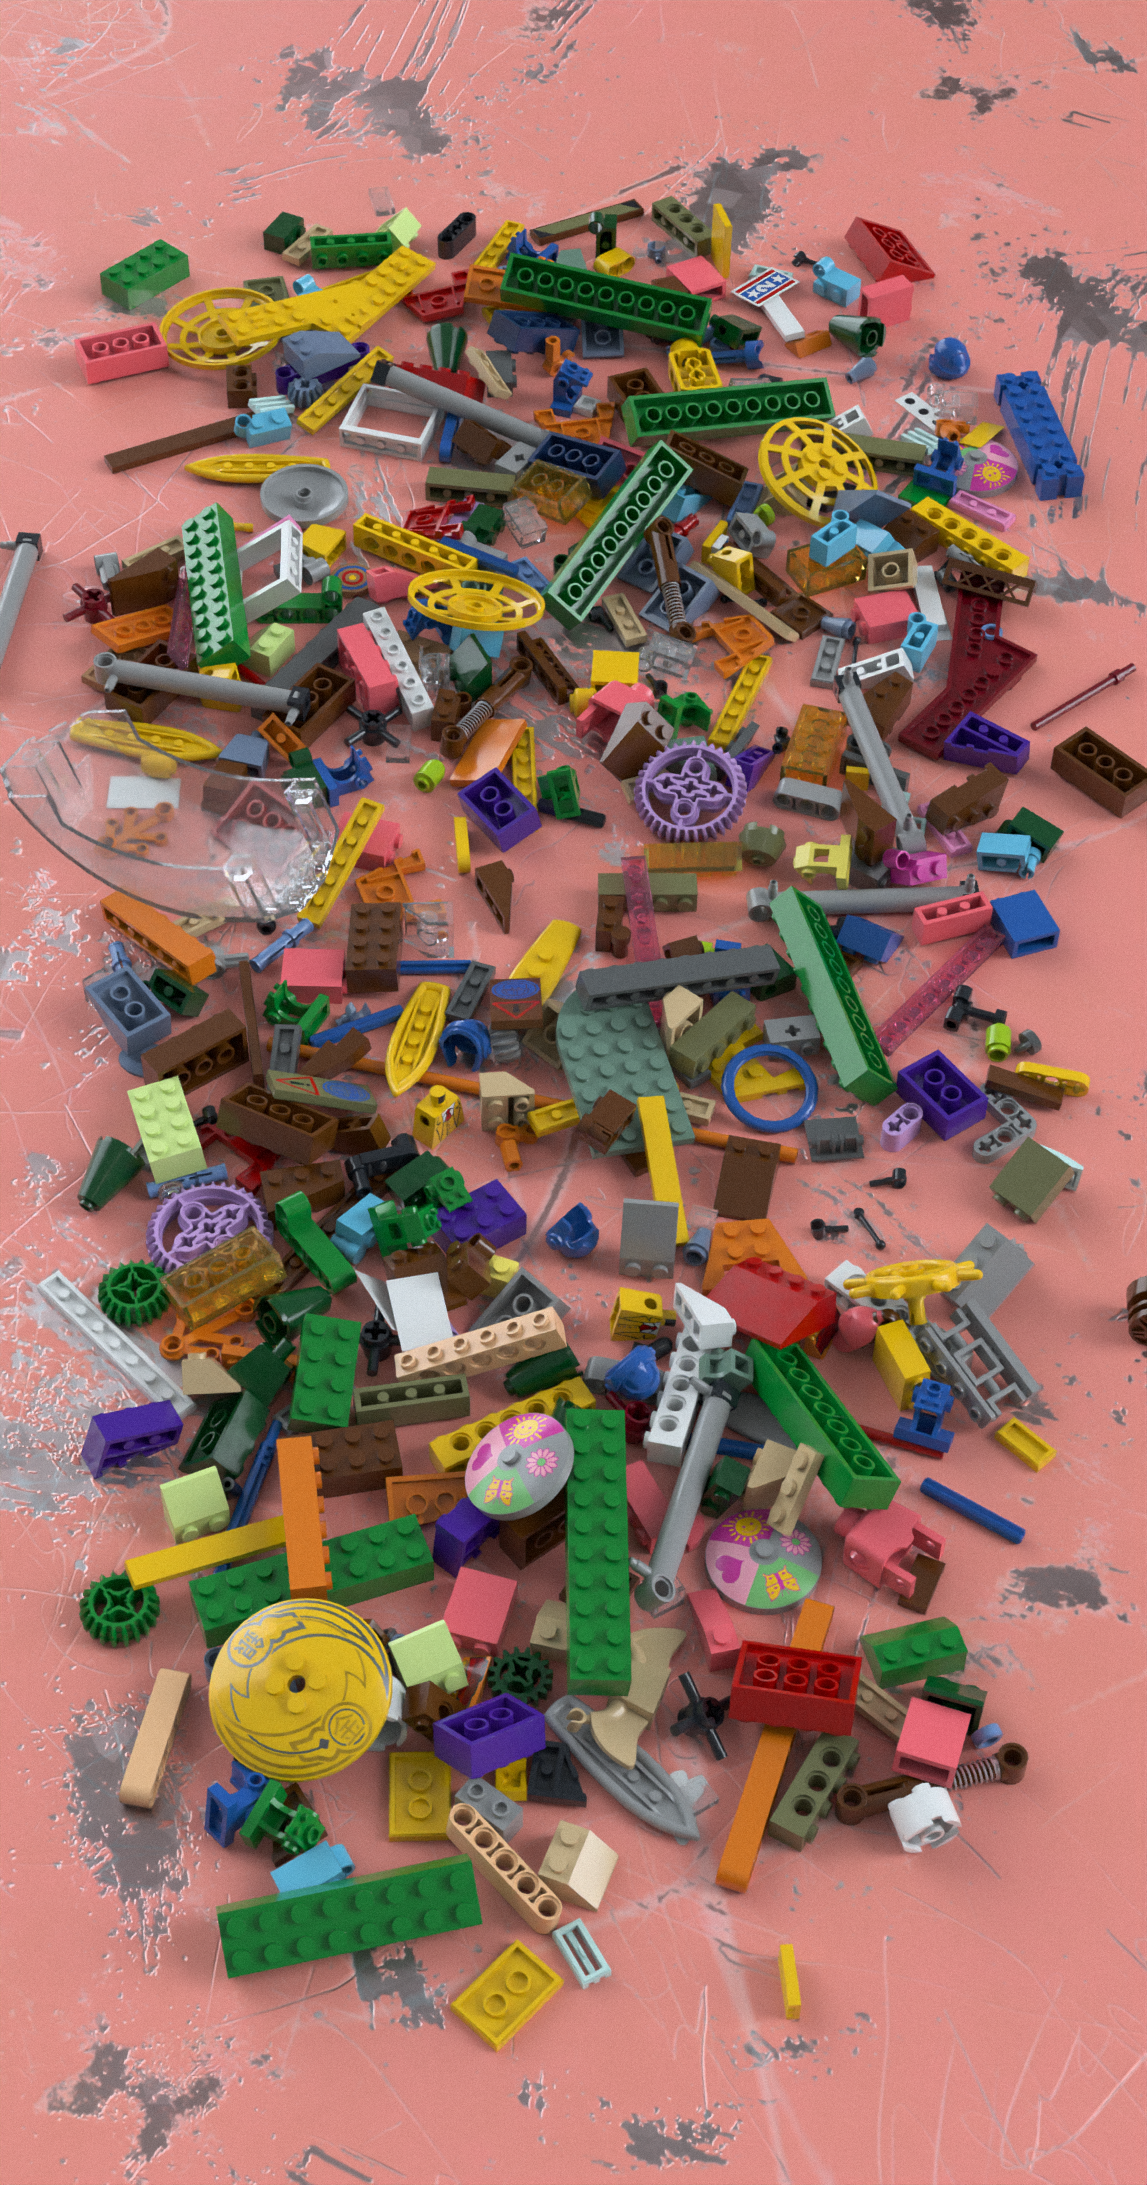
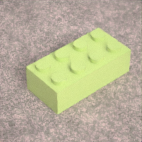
M178 1076L127 1091L156 1184L208 1169Z

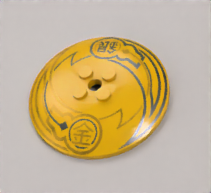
M303 1598L282 1601L258 1611L245 1620L231 1634L220 1650L212 1670L209 1685V1706L212 1721L219 1738L227 1750L241 1764L253 1772H259L264 1777L281 1782L295 1783L319 1780L351 1765L368 1750L379 1735L391 1705L393 1689L391 1666L385 1648L377 1634L353 1611L342 1605L321 1599ZM303 1678L306 1681L305 1688L299 1693L291 1692V1682L294 1679Z

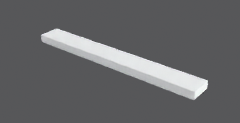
M59 1270L36 1285L37 1291L151 1402L170 1400L181 1420L197 1410L196 1403L188 1395H183V1390Z

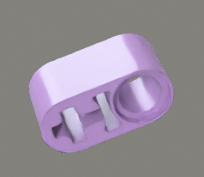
M906 1103L883 1122L880 1145L884 1150L898 1152L920 1133L923 1110L919 1105Z

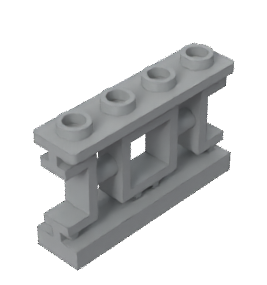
M973 1298L961 1308L956 1309L950 1316L956 1325L955 1327L943 1333L934 1322L930 1326L925 1327L915 1339L920 1350L934 1364L937 1373L951 1386L953 1395L967 1409L970 1418L983 1429L1002 1414L996 1406L997 1402L1008 1396L1017 1407L1021 1403L1024 1404L1030 1400L1041 1388ZM966 1329L975 1340L970 1344H967L960 1335ZM948 1340H951L958 1350L952 1355L943 1345ZM973 1351L976 1352L989 1370V1372L978 1379L962 1359ZM999 1374L1008 1385L1003 1390L999 1388L993 1379ZM982 1385L985 1386L992 1396L986 1401L976 1390Z

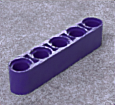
M364 342L351 344L360 353V358L312 379H318V382L323 384L342 378L348 373L350 366L356 365L370 353L369 345ZM290 364L279 367L275 371L277 392L282 395H288L289 383L293 382L294 378H301L299 373Z

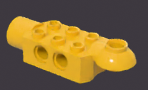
M690 338L678 339L671 345L668 354V377L674 392L723 387L710 349L699 348L697 343Z

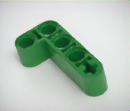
M326 576L322 580L321 593H300L255 620L263 624H272L274 622L277 624L330 623L343 610L342 581L337 576Z
M299 1190L275 1203L276 1226L281 1236L331 1295L357 1282V1276L353 1267L313 1221L310 1203L302 1191Z

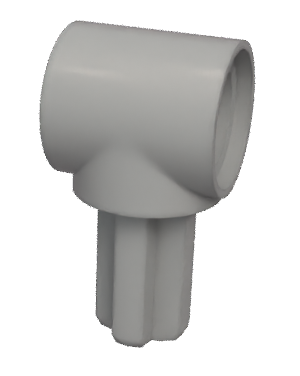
M302 553V578L308 585H312L330 575V567L325 559L322 557L318 559L307 557Z
M207 946L212 949L216 956L215 966L217 971L206 977V979L214 980L222 977L226 973L225 968L239 967V961L248 960L250 964L248 953L224 955V950H221L219 947Z

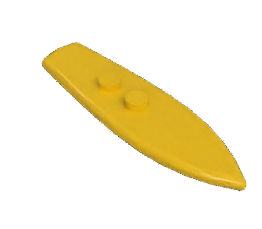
M232 454L198 460L185 465L184 469L189 473L212 480L235 483H264L271 474L291 465L315 464L330 469L331 467L327 458Z
M79 717L72 725L70 731V739L72 741L143 757V754H149V752L173 753L174 758H177L178 761H199L217 758L223 751L214 743L201 736L184 730L149 723Z
M552 920L519 961L508 979L540 978L543 1006L546 999H549L567 967L581 935V928L568 921Z
M420 982L396 1024L385 1058L387 1083L395 1098L411 1088L427 1071L434 1059L445 1024V1012L448 1008L451 992L449 986L436 982Z

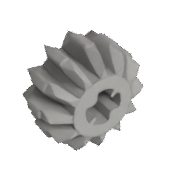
M490 1023L489 1034L496 1060L499 1063H510L520 1059L522 1050L517 1029L491 1030Z

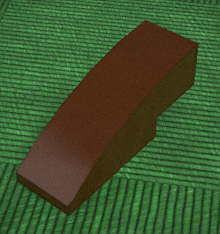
M352 1027L337 1045L327 1040L297 1074L332 1079L349 1069L372 1049L369 1039Z

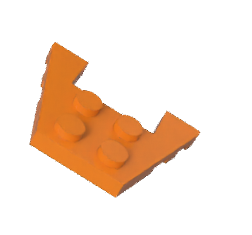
M615 402L596 403L597 418L556 422L552 409L533 411V418L542 429L598 444L601 436L610 439Z
M752 614L723 618V622L713 624L710 620L702 621L700 626H693L696 631V638L693 642L714 636L730 654L714 661V669L723 679H727L774 645V637Z
M419 848L411 851V855L404 859L399 857L393 860L394 864L384 869L379 867L355 879V887L362 903L401 902L403 921H447V913L441 899L415 904L404 878L406 874L426 870L425 861Z
M769 1218L715 1224L702 1285L703 1296H707L725 1276L724 1271H730L734 1265L745 1261L749 1257H758L763 1262L779 1266L789 1273L803 1276L804 1279L808 1280L806 1274Z

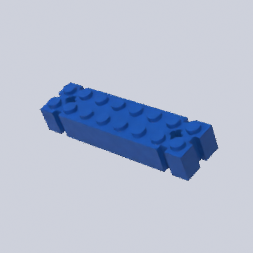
M1021 372L1020 376H1016L1013 373L996 375L993 396L997 405H1001L1000 412L1032 485L1036 484L1035 492L1039 501L1054 500L1058 495H1063L1064 498L1081 497L1085 475L1081 466L1077 465V457L1045 387L1041 386L1042 381L1038 372Z

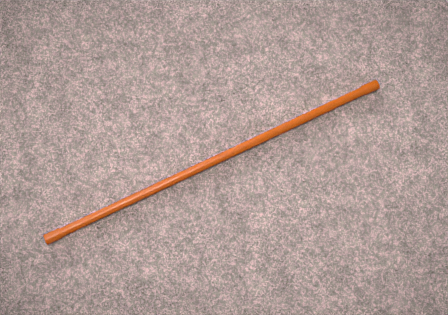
M269 1037L267 1041V1052H272L273 1037ZM301 1044L299 1057L311 1059L320 1048ZM362 1058L350 1067L386 1076L385 1062ZM426 1071L417 1081L418 1083L432 1086L440 1085L446 1089L479 1095V1082L429 1071ZM535 1094L536 1108H543L565 1101ZM692 1127L695 1142L726 1148L729 1135ZM781 1145L780 1161L796 1164L799 1149Z

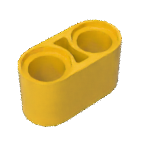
M616 247L598 256L593 268L598 273L620 277L632 270L635 265V258L620 247Z

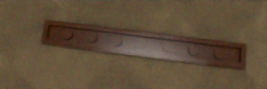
M253 411L246 413V415L250 416L251 419L252 415L255 414ZM236 417L104 455V461L112 474L232 439L238 437L234 433Z
M397 1171L369 1177L368 1180L372 1187V1194L382 1199L388 1192L384 1180ZM354 1187L317 1223L329 1240L334 1234L336 1235V1220L363 1199L356 1196ZM291 1249L250 1291V1297L257 1300L265 1295L291 1291L310 1270L294 1250Z

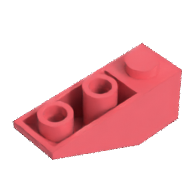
M390 566L366 570L369 596L381 604L388 603L391 599L398 597L408 598L407 593L410 582L420 575ZM433 583L424 588L431 592L432 589L440 586L439 583Z

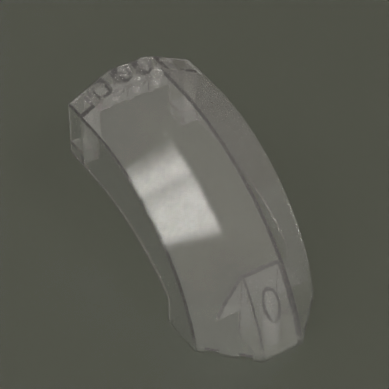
M126 709L90 710L80 714L81 719L70 725L67 722H63L49 729L50 734L38 740L34 736L26 740L0 768L10 802L33 828L70 861L104 884L134 900L159 910L188 918L217 922L267 923L300 912L306 907V904L318 892V889L326 880L340 832L316 778H251L231 775L193 764L165 752L140 738Z

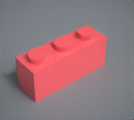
M983 891L914 908L911 929L921 946L990 928L993 907Z
M639 1460L626 1466L627 1520L635 1528V1536L641 1546L645 1545L648 1552L652 1554L669 1503L644 1462Z

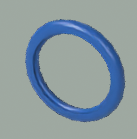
M761 1044L741 1050L731 1058L722 1075L721 1090L730 1112L740 1122L760 1132H787L799 1127L814 1112L818 1101V1085L810 1066L801 1056L779 1045ZM772 1056L783 1059L793 1065L800 1072L804 1080L806 1092L803 1105L791 1117L778 1121L763 1120L748 1113L740 1105L734 1090L736 1074L743 1064L756 1057Z

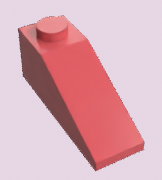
M716 1588L687 1593V1599L709 1672L736 1667L741 1648L733 1622Z

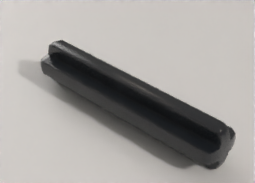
M540 798L537 803L538 812L556 816L553 801ZM580 808L581 815L564 818L603 828L606 822L605 814Z

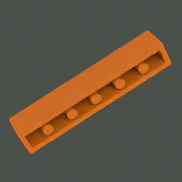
M122 887L100 900L103 917L106 922L190 985L197 984L217 971L215 966L216 956L211 948L202 945L196 937L187 934L181 926L172 923L166 915L157 912L151 904L142 901L136 893H132L125 887Z
M311 1436L277 1439L291 1600L311 1598L328 1601L327 1590L333 1589L331 1571L325 1572L324 1564H330L329 1547L322 1546V1539L327 1538L326 1520L320 1521L319 1514L325 1513L323 1496H317V1489H322L321 1471L315 1472L314 1465L320 1464L318 1447H312Z

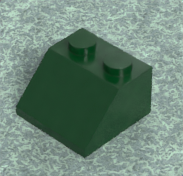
M474 633L470 634L449 657V668L446 669L447 677L450 682L453 681L455 684L456 692L469 693L472 697V702H476L492 685V661Z
M928 1675L921 1700L971 1714L966 1735L971 1736L979 1728L988 1691L981 1690L974 1685L952 1682L945 1677Z

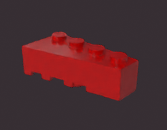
M402 361L401 365L397 364L396 366L475 401L483 402L486 383L469 376L470 372L457 370L456 374L451 373V369L439 367L437 371L432 370L433 366L420 364V368L414 367V363Z

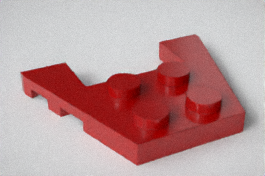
M469 269L451 273L454 285L413 294L411 290L400 302L423 323L463 314L466 303L463 302Z
M474 495L466 496V501L456 503L455 499L449 500L445 506L435 508V505L407 511L400 527L428 539H442L446 536L454 540H460L464 532L463 524L446 525L450 514L472 511L476 503Z
M207 1123L200 1126L199 1131H196L202 1151L215 1140H218L251 1164L235 1177L237 1186L240 1188L244 1187L247 1193L252 1192L254 1196L261 1187L260 1172L272 1170L281 1156L260 1145L250 1144L248 1140L241 1137L229 1135L224 1130L217 1128L216 1124L211 1125Z

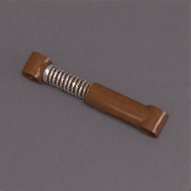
M658 516L645 529L644 538L651 546L659 590L663 593L670 625L665 642L670 650L681 653L695 640L696 631L686 621L681 600L682 597L679 590L681 580L671 537L674 532V526L667 517Z
M524 656L512 658L507 670L476 700L475 706L456 726L450 725L443 728L440 741L441 755L449 759L459 758L470 736L488 718L494 717L520 689L526 688L530 684L533 667L530 659Z
M1014 1742L1006 1743L1001 1746L998 1753L992 1754V1757L982 1758L981 1760L977 1759L976 1762L962 1763L957 1766L952 1788L956 1791L957 1787L959 1789H962V1786L967 1788L968 1785L972 1787L973 1783L977 1786L978 1782L982 1784L984 1780L987 1783L988 1779L990 1781L998 1779L1004 1784L1015 1785L1024 1778L1029 1758L1028 1752L1020 1744ZM1006 1762H1014L1017 1766L1008 1765ZM900 1775L864 1785L847 1783L838 1790L835 1816L845 1825H857L861 1823L864 1817L888 1812V1804L890 1802L912 1794V1789L919 1784L929 1783L930 1787H941L950 1792L952 1788L943 1787L907 1775ZM846 1802H853V1803L857 1804L858 1806H856V1807H851V1806H848V1805L845 1804V1803H846Z

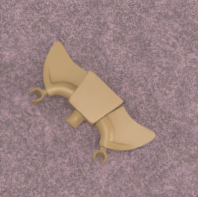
M647 1628L630 1633L632 1682L628 1696H609L604 1710L592 1711L589 1715H586L580 1708L572 1709L565 1719L573 1721L569 1722L566 1729L569 1732L576 1733L583 1724H589L591 1734L601 1750L622 1767L632 1770L636 1763L638 1738L644 1730L649 1731L668 1685L671 1673L669 1661L686 1639L687 1634L684 1630Z

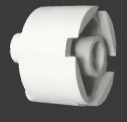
M929 1783L915 1786L912 1789V1794L893 1800L888 1804L890 1817L906 1852H922L920 1846L930 1844L932 1849L940 1847L955 1838L959 1833L958 1826L962 1827L948 1791L941 1787H930Z

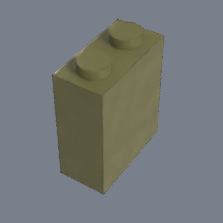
M1027 1137L989 1188L994 1193L992 1198L1004 1207L1009 1204L1015 1209L1013 1213L1025 1222L1030 1219L1036 1224L1075 1172L1066 1162L1030 1137Z

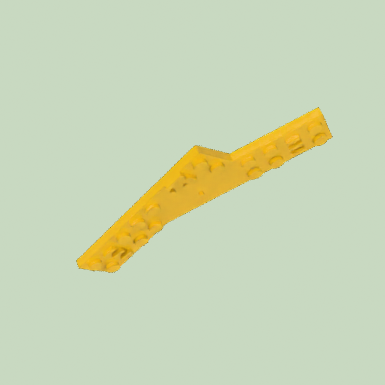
M402 245L361 281L220 314L219 323L237 347L311 329L340 332L352 344L435 270L436 263Z

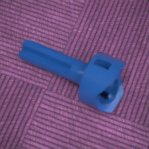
M763 340L746 341L744 350L711 352L715 364L745 361L748 370L764 369L763 363L759 360V354L764 346Z

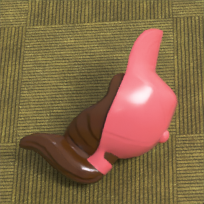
M867 1306L853 1307L840 1316L838 1321L839 1330L833 1337V1345L844 1353L858 1348H865L867 1345L875 1343L878 1326L895 1322L902 1318L895 1310L889 1308L878 1311ZM904 1321L905 1324H906V1326H907V1328L910 1329V1328H911L910 1324H908L906 1321Z

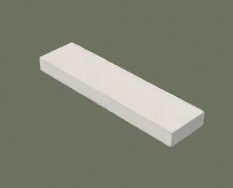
M779 295L760 306L785 342L805 337L804 329Z
M932 565L918 566V582L913 588L918 611L926 616V621L938 624V631L946 630L947 624Z

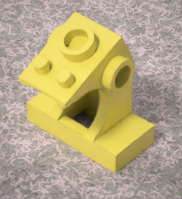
M841 834L840 845L807 842L805 845L797 846L796 855L793 859L794 869L809 884H813V879L818 873L836 876L838 890H847L853 851L851 835ZM829 856L828 862H815V858Z

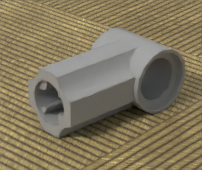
M117 552L94 555L97 575H100L103 589L109 591L108 579L120 572Z

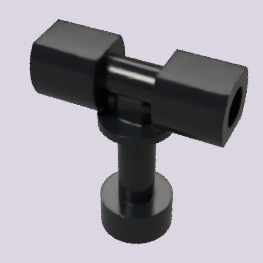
M958 985L953 996L952 1006L949 1007L945 1016L943 1028L948 1031L957 1032L962 1020L968 1021L969 1017L991 1022L992 1025L996 1023L1005 1025L1008 1011L997 1009L996 1013L973 1007V1002L970 1001L973 989L967 985Z

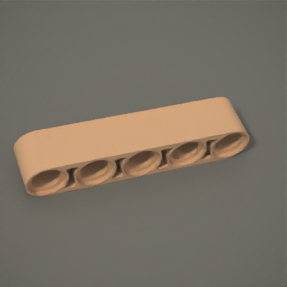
M165 1668L159 1670L119 1793L120 1803L148 1809L152 1808L192 1684L191 1673Z
M459 1803L453 1806L446 1827V1834L463 1854H468L472 1864L534 1931L543 1935L552 1933L557 1928L562 1911V1903L559 1898L474 1807L466 1803ZM456 1821H463L467 1823V1825L461 1826L457 1824ZM477 1843L486 1844L488 1848H481L477 1846ZM497 1866H506L509 1871L500 1870ZM524 1888L529 1890L531 1893L524 1894L520 1892L518 1889ZM546 1911L549 1912L552 1916L545 1917L542 1914H540V1912Z

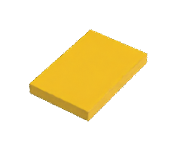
M717 203L713 204L710 256L719 274L723 278H729L732 224L722 204Z
M434 1751L389 1752V1842L450 1840L446 1834V1827L451 1811V1766L437 1758Z
M516 1939L450 2005V2011L493 2050L498 2052L564 1985V1980Z

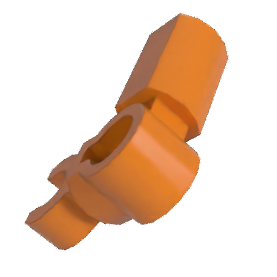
M552 335L545 338L546 359L542 367L551 376H556L565 359L572 361L570 358L574 357L575 353L571 350H566L560 356V339Z
M936 420L935 435L941 436L943 439L946 437L950 442H959L961 438L960 433H969L970 424H966V421Z
M503 1123L496 1129L495 1144L500 1148L507 1172L519 1171L523 1166L517 1144L520 1142L526 1144L537 1143L538 1137L536 1134H529L534 1133V1130L527 1123L522 1127Z

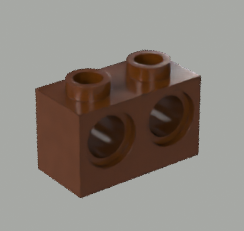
M226 365L228 409L250 408L248 406L249 399L257 398L256 373H252V365Z

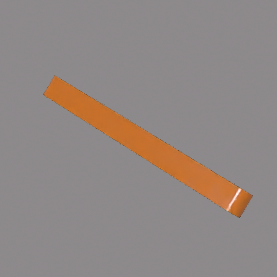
M806 1598L790 1647L823 1651L835 1606ZM764 1725L719 1864L715 1885L746 1893L798 1728Z

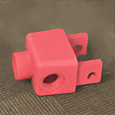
M611 681L589 699L588 708L576 718V737L582 739L588 732L594 730L601 734L603 741L608 744L626 703L647 701L655 709V699L652 691L642 683H635L632 687H629L619 681Z
M893 1500L887 1510L867 1509L865 1511L862 1508H845L834 1528V1532L845 1539L843 1563L878 1589L885 1584L908 1599L914 1593L916 1577L898 1565L913 1546L939 1560L944 1554L946 1538L921 1524L922 1516Z

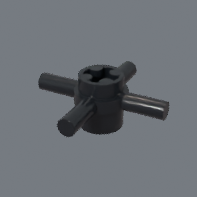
M353 705L347 707L346 712L359 721V730L344 739L347 747L361 739L366 745L373 747L383 744L384 741L394 748L400 745V740L387 731V723L403 713L399 706L394 707L385 714L378 710H368L362 713Z
M375 1305L374 1320L367 1322L363 1326L359 1339V1344L368 1359L366 1374L371 1377L377 1376L379 1362L386 1360L390 1356L391 1347L401 1346L399 1336L392 1334L389 1326L384 1322L385 1318L377 1305Z
M690 1672L679 1675V1680L690 1703L679 1710L677 1715L678 1722L670 1727L671 1734L675 1737L683 1733L690 1737L699 1734L705 1735L716 1760L719 1761L727 1757L728 1755L716 1729L724 1721V1712L729 1710L730 1696L719 1701L713 1697H701Z

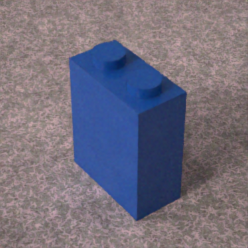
M1035 889L990 901L993 907L990 924L1011 959L1057 947L1060 929Z

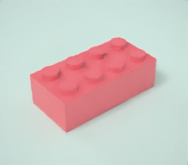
M155 322L74 339L76 359L88 384L119 379L124 376L140 374L150 370H159L169 366L167 344Z
M364 623L337 629L339 666L344 675L355 679L356 697L364 712L378 710L385 714L398 706L399 699L396 688L399 685L395 674H391L389 663L383 659L380 646L375 645L372 632L367 631Z

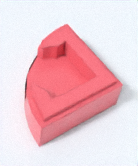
M702 1514L695 1517L686 1544L688 1552L698 1547L704 1535L705 1523Z

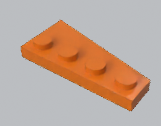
M466 1471L386 1477L388 1520L392 1521L415 1514L420 1527L436 1522L441 1515L451 1512L462 1498L468 1497L465 1487Z

